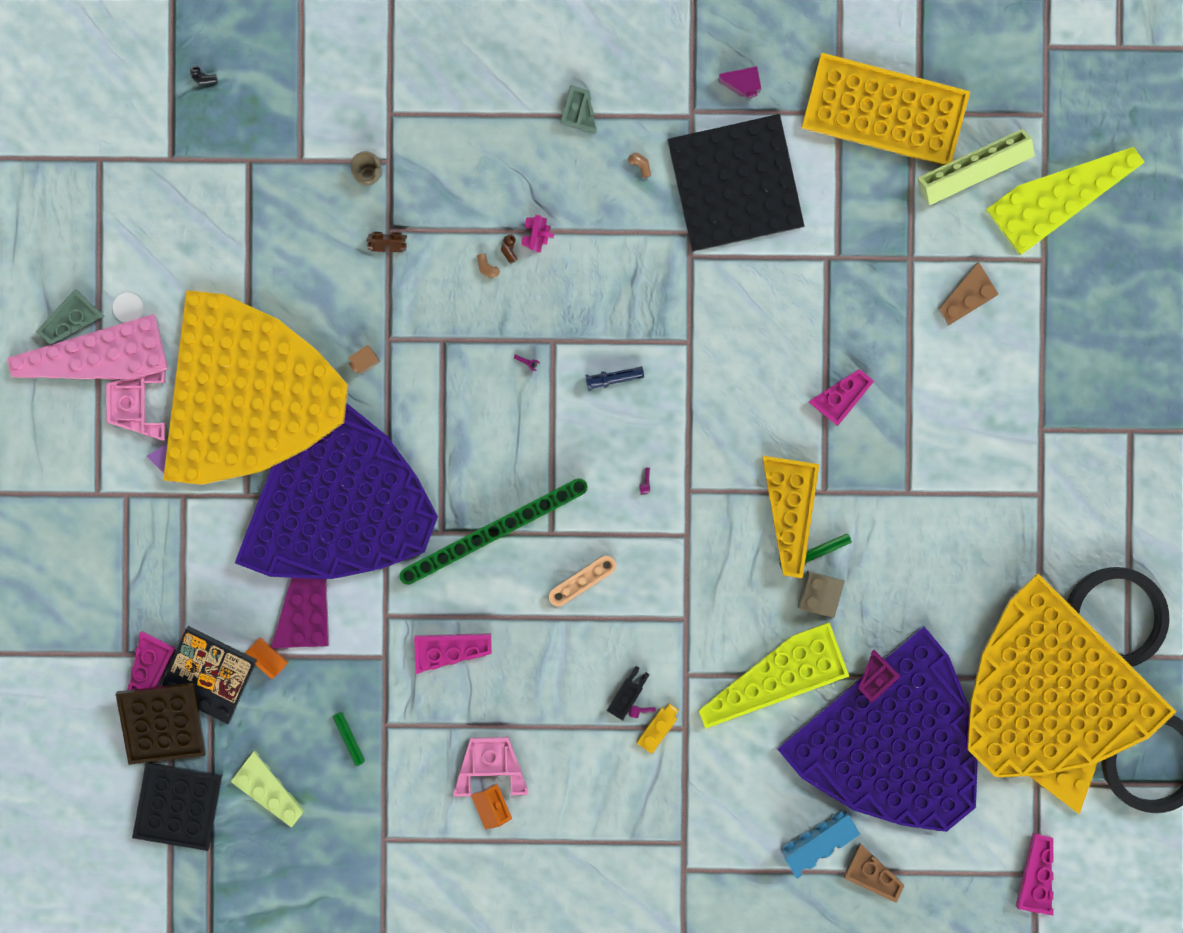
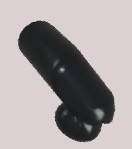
M198 66L190 68L191 78L199 85L218 84L216 74L206 75Z

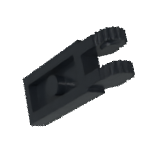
M637 666L634 667L629 677L625 679L606 710L622 721L643 690V685L650 675L645 672L639 684L633 682L632 680L639 672V667Z

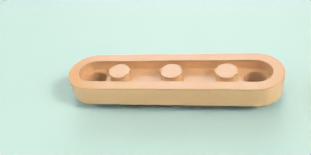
M608 555L600 557L553 588L549 593V601L554 606H563L612 574L616 568L615 560ZM605 561L610 563L609 568L603 567ZM556 593L562 594V598L560 600H557L555 598Z

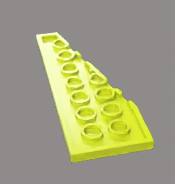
M1131 147L1018 185L988 207L986 211L1017 253L1022 255L1142 165L1144 160L1135 148Z
M830 622L792 635L699 709V713L705 729L849 677Z

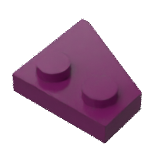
M873 650L858 689L873 703L900 676Z

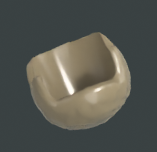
M363 151L357 153L352 158L351 173L354 179L359 184L365 186L372 185L379 180L382 175L380 160L374 153Z

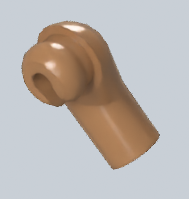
M639 153L629 155L628 162L631 165L636 164L640 167L642 178L651 177L648 159Z
M486 253L477 255L479 270L482 274L489 278L499 276V268L488 264Z

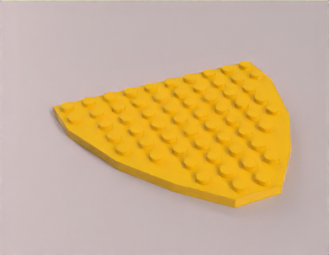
M186 290L163 481L199 485L210 484L263 472L307 450L344 423L349 385L317 349L281 320L225 294Z
M1037 573L1008 601L981 654L970 700L967 749L995 778L1042 776L1094 765L1149 739L1177 711Z

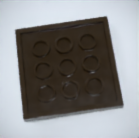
M195 683L116 692L128 765L206 755Z

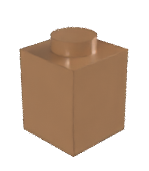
M366 345L348 357L351 361L349 363L350 367L355 373L358 371L359 374L365 373L381 362L370 345Z

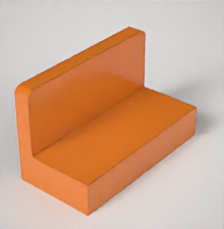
M261 637L245 652V654L257 659L256 666L271 679H274L289 663Z
M493 784L483 791L471 794L485 829L500 827L512 819L498 784Z

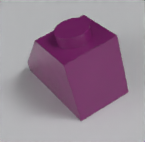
M757 66L721 73L718 76V82L741 97L753 98L758 96L757 93L761 92L762 88Z

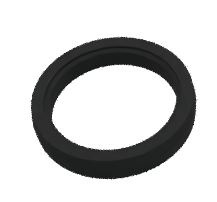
M1109 567L1094 571L1079 581L1072 590L1067 602L1080 613L1081 605L1087 594L1102 582L1112 579H1126L1140 586L1152 602L1154 610L1153 628L1148 639L1141 647L1129 654L1122 655V657L1132 667L1145 662L1159 650L1168 633L1170 616L1164 594L1150 578L1133 569Z
M1173 715L1164 725L1171 726L1183 736V720ZM1117 754L1101 761L1103 775L1108 786L1128 806L1148 813H1165L1183 806V785L1167 797L1155 800L1142 799L1132 795L1121 783L1116 768Z

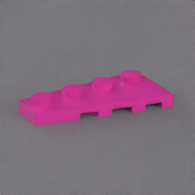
M140 631L135 662L132 667L131 680L127 690L157 687L176 647L144 631Z
M491 633L414 636L416 674L430 669L434 670L448 664H456L463 660H471L492 654Z
M1032 833L1016 908L1054 916V909L1052 908V900H1054V892L1052 891V881H1054V873L1052 872V863L1054 862L1053 837Z

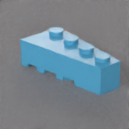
M846 810L844 812L839 811L832 816L831 820L827 822L822 821L817 824L816 829L813 831L802 833L795 842H787L783 849H781V852L798 879L802 876L801 871L807 868L811 870L816 866L819 858H828L834 852L835 847L838 849L842 848L859 836L860 833Z

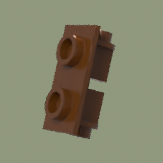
M377 231L369 234L366 241H371L368 242V250L372 252H385V245H389V252L402 253L407 250V243H403L406 241L407 235H402L401 232L383 234V232Z

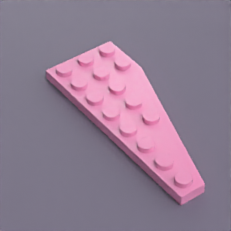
M154 314L7 358L10 374L14 378L48 377L53 379L135 380L169 369L157 319Z

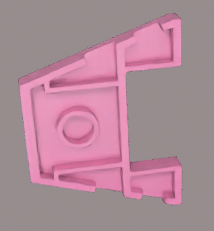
M166 370L135 380L120 379L106 384L107 423L159 440H166V423H146V383H166Z
M509 737L470 738L453 797L471 796V776L510 775L511 795H528V788Z

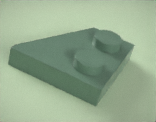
M570 85L560 124L596 134L597 128L595 127L593 117L594 112L591 106L590 91Z

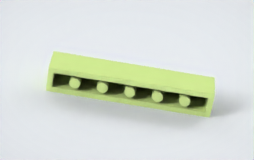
M1021 129L918 177L921 195L929 205H932L1034 157L1032 138L1024 129Z

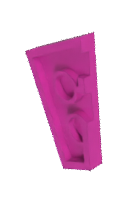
M858 369L808 401V403L838 426L872 385L874 380Z

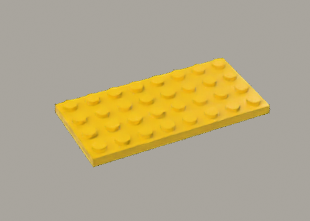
M821 52L801 129L944 166L953 160L971 91Z

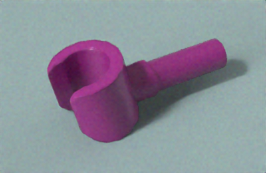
M516 354L514 356V359L528 365L530 370L537 371L531 367L532 362L540 364L538 360H528Z
M648 467L645 468V484H639L641 495L650 493V468Z
M633 705L628 715L632 718H639L640 712H656V707L643 708Z

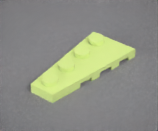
M253 751L231 782L292 828L304 810L290 792H287L283 787L281 781L274 776L268 765L261 760L259 754Z

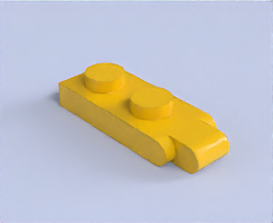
M670 703L665 709L661 707L637 740V744L653 754L678 719L675 715L679 709Z

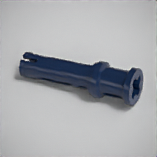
M640 366L610 373L602 371L601 374L591 376L586 374L588 391L599 387L607 388L614 383L643 379V367Z

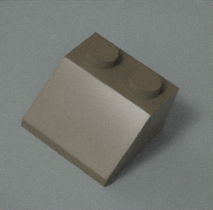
M807 571L798 608L835 618L845 581Z

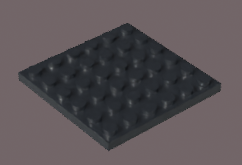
M780 114L667 139L692 252L805 227Z

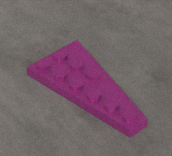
M291 578L271 648L329 646L327 579Z

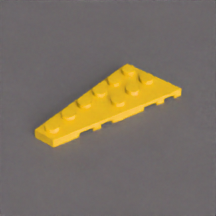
M762 455L783 576L802 579L820 464Z
M1097 763L1082 768L1030 777L1080 815Z

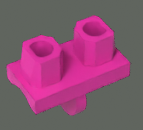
M541 215L526 218L525 228L532 229L531 236L524 235L522 237L521 244L541 253L542 245H547L548 238L554 239L555 234L549 233L550 226L546 225L547 218H543Z

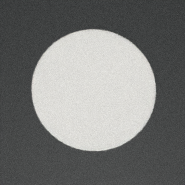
M125 292L114 300L113 313L119 321L125 323L139 319L142 316L143 302L136 294Z

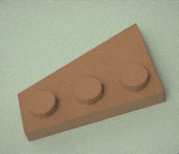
M979 262L976 263L969 274L938 309L948 325H951L999 295Z
M859 842L843 876L844 879L897 903L905 885Z

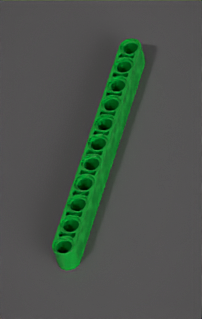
M582 478L574 479L407 566L400 572V580L407 585L413 584L582 496L587 491V482ZM582 482L585 486L584 490L576 492L573 488L574 483ZM564 490L568 496L565 501L557 499L558 491ZM547 499L550 502L548 510L541 509V500ZM526 508H530L533 511V517L530 519H526L523 516V510ZM508 517L515 518V527L510 528L506 525ZM491 526L498 527V536H491L489 534ZM474 535L481 536L482 543L480 545H475L472 542ZM457 544L464 545L465 552L463 554H458L455 551ZM439 553L447 554L448 561L446 563L439 561ZM424 561L429 562L431 565V569L428 572L423 571L421 567ZM410 570L413 572V580L405 578V571Z

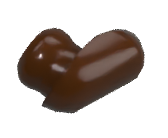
M511 234L504 237L501 245V252L510 264L518 260L513 252L516 238Z

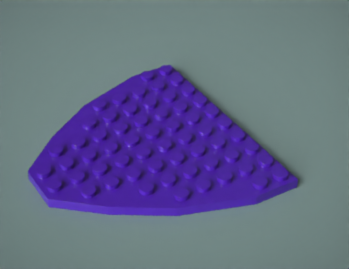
M347 403L345 421L341 426L307 450L271 467L235 564L269 577L336 579L379 570L425 553L438 515L418 476L389 437Z
M922 626L883 658L900 678L873 703L858 689L863 678L862 676L779 745L777 750L803 780L854 811L902 826L947 832L976 808L978 761L967 749L969 705L951 659L925 626Z

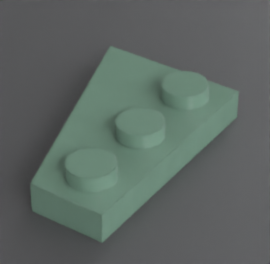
M75 289L36 332L52 345L101 319L105 315Z

